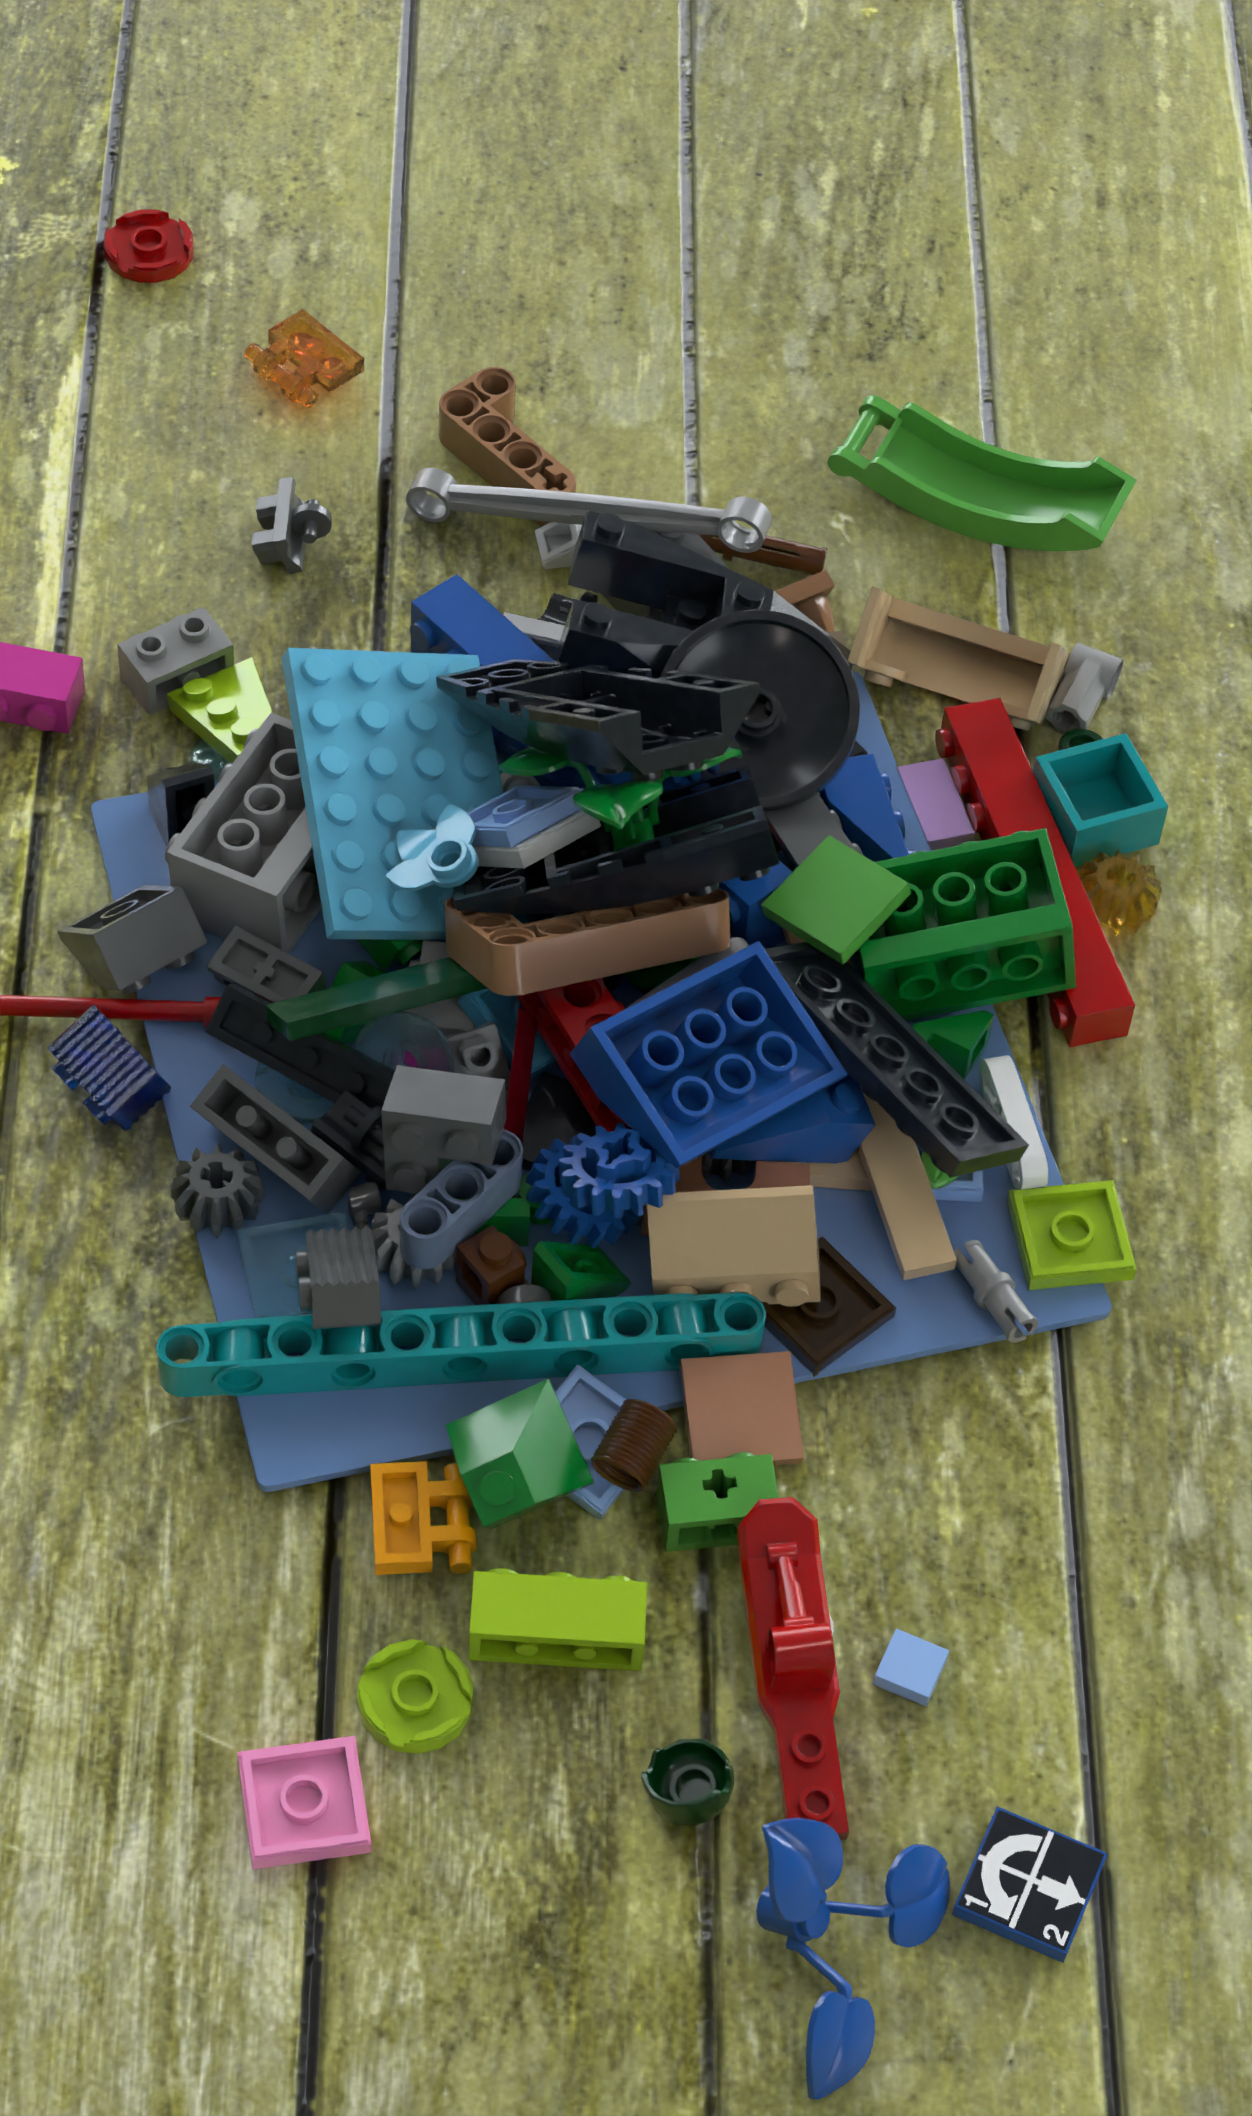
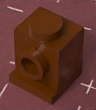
M494 1225L457 1245L456 1283L475 1305L497 1304V1298L505 1290L517 1285L529 1284L524 1278L527 1261L523 1251L515 1241L506 1234L499 1232Z

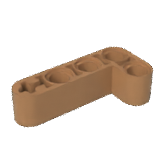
M500 367L482 369L441 396L439 400V441L488 484L494 487L576 493V479L573 473L512 423L515 417L516 380L510 371ZM533 520L541 527L550 523L548 521Z

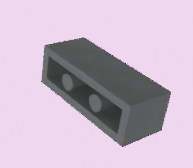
M224 1064L190 1105L194 1111L327 1215L361 1173L343 1156Z

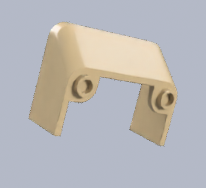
M872 586L847 662L866 670L863 677L864 680L891 688L893 679L968 703L1001 698L1013 727L1030 732L1032 723L1043 724L1048 707L1062 679L1070 653L1059 644L1051 642L1050 646L894 598L882 589Z

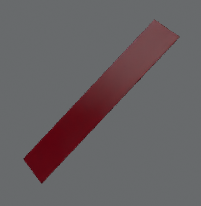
M519 1007L504 1130L514 1133L523 1144L537 1019Z

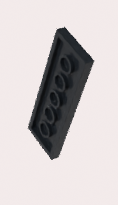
M807 942L765 949L844 1069L861 1086L863 1093L871 1100L876 1101L892 1117L898 1129L911 1137L931 1157V1161L936 1168L952 1178L1020 1161L1029 1144L847 961L841 964Z

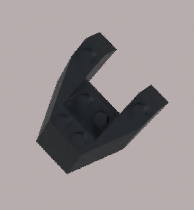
M586 511L572 555L568 585L662 610V618L660 622L611 609L600 603H588L573 599L558 644L556 662L570 663V669L587 665L608 666V671L628 674V669L646 668L651 669L652 678L658 679L661 677L662 671L674 650L694 630L717 617L745 610L782 612L804 620L824 633L838 647L848 661L851 652L849 649L774 590L634 522L623 520L613 514Z

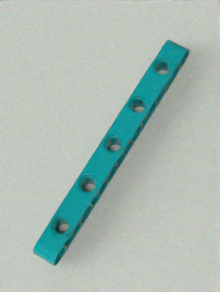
M736 1292L702 1295L678 1293L381 1311V1325L313 1329L312 1315L247 1318L219 1323L184 1324L168 1328L157 1340L158 1377L160 1385L167 1393L178 1397H198L214 1395L255 1396L568 1377L577 1364L592 1375L679 1370L681 1359L759 1353L762 1345L766 1311L759 1299L748 1293ZM740 1326L748 1330H735L731 1327ZM627 1332L636 1334L638 1336L626 1337L621 1334ZM522 1339L527 1342L518 1344L513 1343L510 1340ZM407 1345L413 1346L415 1349L402 1350L398 1347ZM292 1352H300L304 1355L298 1357H291L287 1354ZM178 1359L192 1360L188 1363L183 1364L174 1362Z

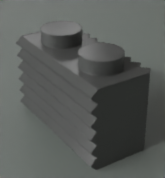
M355 1226L351 1231L343 1227L339 1232L334 1228L329 1232L321 1229L317 1233L310 1229L306 1233V1250L296 1251L297 1284H299L300 1311H311L313 1329L381 1325L380 1282L372 1230L368 1226H365L362 1230Z

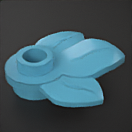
M450 804L440 815L436 830L398 831L397 846L403 862L387 873V879L396 887L409 891L420 890L434 884L443 888H452L468 881L476 872L479 864L478 855L472 846L476 835V826L473 819L460 807Z

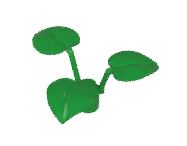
M528 746L500 764L498 771L500 775L505 772L519 776H537L559 770L565 766L575 768L587 789L576 793L573 796V803L581 811L604 822L605 832H611L615 851L654 839L652 825L659 823L657 811L659 795L663 792L662 782L669 776L683 777L711 768L729 758H742V753L740 749L728 747L724 755L702 760L703 767L699 769L678 771L670 768L663 770V777L657 780H627L614 785H596L586 764L572 762ZM648 804V810L644 811L643 806Z

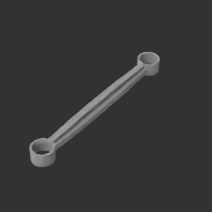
M424 468L420 470L406 494V503L409 509L419 518L429 522H442L449 517L452 510L519 519L582 525L586 511L590 510L601 514L616 515L623 520L634 522L654 532L717 535L726 546L743 553H751L760 549L772 524V515L768 508L758 500L750 497L733 498L728 502L725 510L583 493L459 485L450 474L437 468ZM425 491H428V492H431V493L437 495L440 499H437V498H434V497L430 496V495H429L428 493H426ZM735 520L743 521L752 526L754 529L745 528L739 525Z

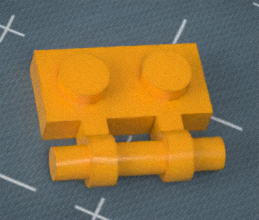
M427 1461L370 1464L375 1575L432 1573V1552H444L449 1555L451 1572L456 1574L470 1572L473 1568L472 1553L477 1549L476 1531L470 1526L469 1508L473 1506V1503L462 1480L457 1463L444 1467V1480L428 1481ZM430 1507H442L446 1510L447 1525L431 1526Z

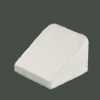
M550 522L535 530L542 565L546 569L571 566L573 551L582 525Z

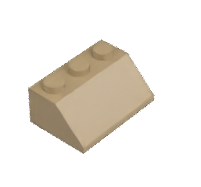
M813 1185L674 1192L673 1195L663 1194V1206L660 1208L647 1204L654 1295L678 1293L702 1295L739 1292L757 1297L760 1302L790 1307L808 1302H821L819 1246Z

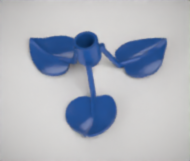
M790 1818L774 1821L762 1826L768 1850L769 1885L760 1895L756 1913L758 1923L763 1929L787 1936L786 1948L798 1952L837 1989V1992L827 1991L819 1997L813 2008L807 2032L806 2082L808 2098L819 2100L853 2079L866 2064L873 2047L875 2020L873 2009L868 2000L861 1997H852L850 1983L807 1946L806 1941L821 1937L828 1928L830 1913L878 1918L889 1916V1937L893 1944L903 1947L918 1946L936 1932L943 1920L949 1902L950 1877L947 1869L948 1863L938 1850L928 1845L915 1844L902 1850L895 1857L888 1871L885 1883V1894L888 1904L875 1906L828 1901L825 1890L829 1889L837 1881L843 1865V1848L838 1833L829 1825L816 1820Z

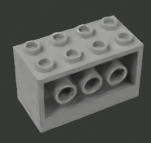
M270 713L259 729H253L249 733L242 752L233 764L228 763L223 768L218 784L207 798L200 799L196 804L192 819L183 831L172 836L165 851V860L168 862L170 886H181L202 930L226 939L236 925L288 954L316 917L322 905L292 721Z

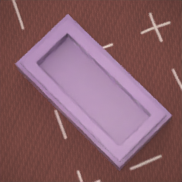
M944 758L897 767L931 851L958 846L967 841H974L975 831Z

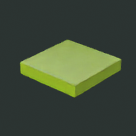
M1114 1180L1009 1190L1007 1204L1028 1290L1134 1280L1137 1268Z

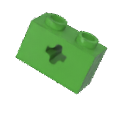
M740 1452L722 1459L699 1461L695 1458H680L669 1464H659L656 1495L665 1550L670 1552L738 1545V1525L759 1499L779 1498L772 1454L754 1455Z

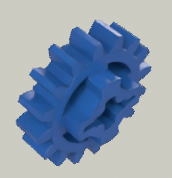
M618 1123L615 1131L607 1132L601 1125L596 1126L595 1136L590 1137L579 1133L576 1135L577 1145H565L563 1147L564 1158L559 1159V1174L564 1197L573 1196L574 1207L577 1209L588 1204L592 1205V1215L594 1216L600 1215L605 1210L613 1212L615 1218H621L624 1210L632 1209L638 1216L644 1215L643 1205L650 1204L660 1208L663 1206V1194L673 1195L676 1192L675 1183L680 1180L679 1168L676 1169L640 1136V1132L626 1129L624 1123Z
M576 1136L571 1138L568 1145H577ZM555 1139L548 1150L542 1148L525 1180L527 1184L532 1186L526 1195L527 1201L540 1203L535 1217L537 1219L549 1217L553 1221L550 1232L555 1235L562 1229L569 1232L571 1244L575 1245L580 1236L586 1237L592 1248H597L603 1237L611 1245L615 1244L622 1233L625 1235L629 1233L638 1216L632 1209L624 1210L621 1218H615L613 1212L605 1210L600 1215L594 1216L592 1215V1205L590 1204L578 1209L574 1207L573 1196L564 1197L562 1183H560L559 1159L564 1158L563 1147L565 1144L560 1139Z

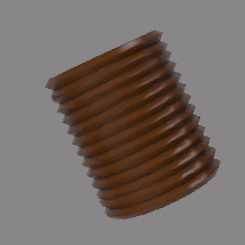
M626 1399L603 1436L604 1439L601 1440L595 1453H593L594 1456L591 1458V1464L595 1471L610 1483L633 1492L642 1491L649 1483L654 1470L657 1469L656 1465L659 1464L662 1456L665 1455L664 1451L670 1445L674 1434L677 1433L676 1424L671 1417L656 1406L639 1399Z

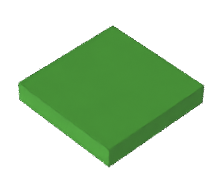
M828 835L761 906L764 916L839 963L844 964L903 903L911 892L908 882Z

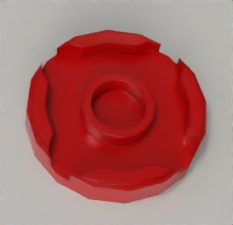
M140 209L123 214L116 219L115 226L111 229L108 227L104 233V257L111 270L125 279L139 283L162 282L175 278L188 268L194 254L193 233L185 221L179 217V222L169 218L168 212L158 209Z

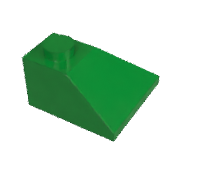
M546 1379L446 1425L460 1475L482 1526L485 1528L494 1529L595 1483L550 1379Z

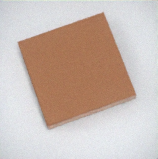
M791 1351L680 1360L679 1373L690 1458H695L699 1461L722 1459L735 1453L747 1452L754 1455L772 1454L774 1466L802 1463L804 1452Z

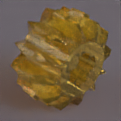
M1119 848L1112 857L1099 851L1096 857L1093 858V862H1084L1083 867L1079 871V878L1101 928L1103 926L1112 927L1116 936L1123 927L1137 933L1143 922H1150L1155 916L1158 906L1157 902H1159L1162 892L1160 887L1161 881L1155 879V865H1141L1139 854L1132 858L1123 857Z

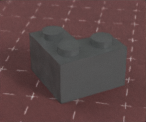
M397 1065L381 1110L386 1189L417 1194L450 1164L451 1160L492 1165L506 1122L505 1079Z

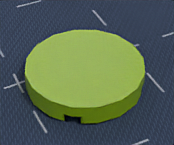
M410 1639L389 1644L370 1658L358 1682L357 1708L362 1725L377 1742L394 1751L421 1754L441 1749L460 1735L471 1716L474 1688L468 1668L453 1651L443 1646L439 1649L435 1646L426 1645V1641Z

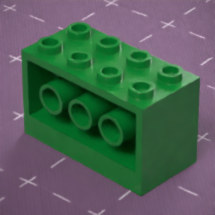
M1046 828L1034 831H1018L1008 836L978 842L967 841L958 846L927 852L917 851L907 856L875 862L908 882L911 894L855 952L859 974L905 1021L1076 988L1073 926Z

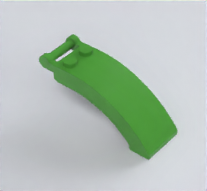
M874 395L867 396L859 407L858 420L842 446L836 447L827 461L828 467L836 475L853 477L901 508L935 525L980 541L1037 551H1079L1100 547L1137 479L1098 456L1092 461L1064 462L1013 453L961 432L917 404L906 403L903 409L900 410L881 397ZM882 425L889 431L870 461L860 455L859 452L875 426Z

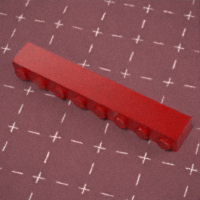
M1001 698L944 708L941 729H937L935 733L936 747L939 756L948 760L951 767V777L959 795H962L965 800L967 815L975 833H979L983 841L1008 836L1018 831L1047 829L1073 926L1076 988L1047 993L1050 1001V1017L1054 1027L1062 1029L1069 1048L1128 1036L1135 1003Z

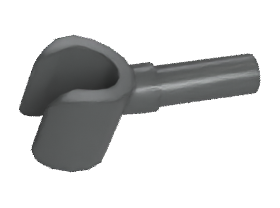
M375 1182L353 1186L349 1191L348 1211L353 1219L354 1227L356 1226L360 1230L368 1226V1215L382 1212L381 1198Z

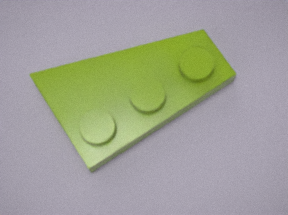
M252 657L204 678L192 679L185 683L183 687L166 694L170 711L232 764L242 752L249 733L253 729H259L268 715L272 713Z

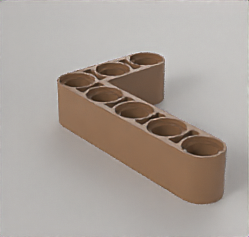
M720 888L698 897H691L688 893L675 897L627 907L583 911L526 924L521 923L511 914L457 911L454 897H450L444 902L448 956L489 990L505 996L529 994L724 951L730 946L729 894Z

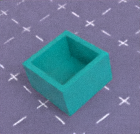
M1126 733L1035 757L1033 773L1075 867L1159 844L1169 806Z

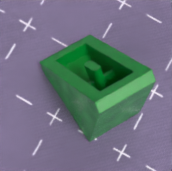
M539 1241L533 1249L531 1284L548 1290L552 1301L616 1297L626 1291L631 1284V1281L599 1246L592 1248L590 1245L584 1244L574 1245L571 1243Z

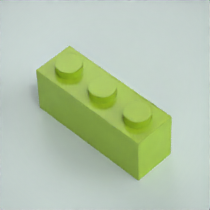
M496 1568L488 1572L474 1571L468 1660L642 1671L648 1582L633 1581L628 1577L619 1575L608 1576L604 1579L577 1578L566 1572H552L546 1575L518 1574L516 1571L507 1568Z

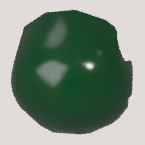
M679 1739L662 1749L657 1748L653 1751L646 1772H641V1780L644 1790L657 1814L676 1825L696 1826L711 1821L727 1805L734 1787V1770L724 1752L706 1740Z

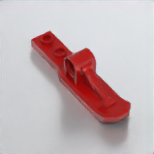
M794 1497L759 1499L738 1525L737 1540L757 1702L774 1735L784 1818H807L825 1823L838 1833L840 1840H847L849 1827L833 1720L840 1688L821 1560L818 1519Z

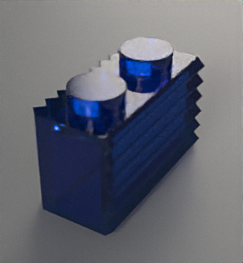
M94 1004L47 1047L58 1060L52 1067V1070L71 1090L74 1091L79 1085L84 1088L90 1096L83 1101V1104L103 1125H106L112 1119L124 1131L131 1129L132 1124L138 1122L140 1116L146 1115L148 1109L153 1108L155 1103L162 1100L164 1094L170 1093L172 1088Z

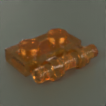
M304 309L268 330V344L271 346L263 349L258 344L252 343L244 352V357L253 364V370L265 380L272 379L280 386V391L292 402L299 401L306 408L313 407L319 399V394L311 388L316 383L330 393L364 372V357ZM291 361L298 368L291 372L283 364Z

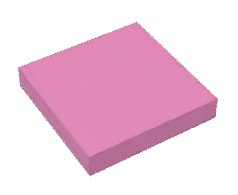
M355 1736L237 1752L252 1870L372 1853Z

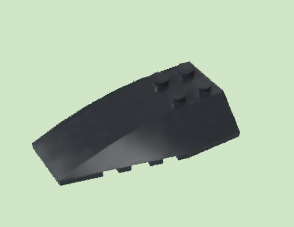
M521 659L508 660L436 677L437 687L470 713L502 733L539 751L572 762L596 766V772L599 774L630 772L632 780H657L663 777V770L670 768L678 771L699 769L703 767L702 760L724 755L760 693L758 682L688 671L672 670L667 672V677L655 679L652 678L651 669L631 668L628 669V674L608 671V666L587 665L570 669V663Z
M746 765L663 791L659 795L658 802L659 823L652 825L654 839L614 851L611 832H605L604 822L599 820L601 827L526 868L478 866L476 872L468 881L453 887V897L457 911L501 914L576 913L627 907L675 897L688 893L691 897L703 896L717 890L719 883L739 877L741 881H750L763 877L770 872L769 867L779 865L780 863L749 766ZM648 804L643 806L644 811L648 810Z

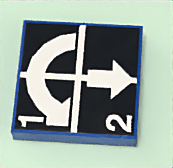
M997 1806L954 1905L952 1915L1064 1963L1108 1853Z

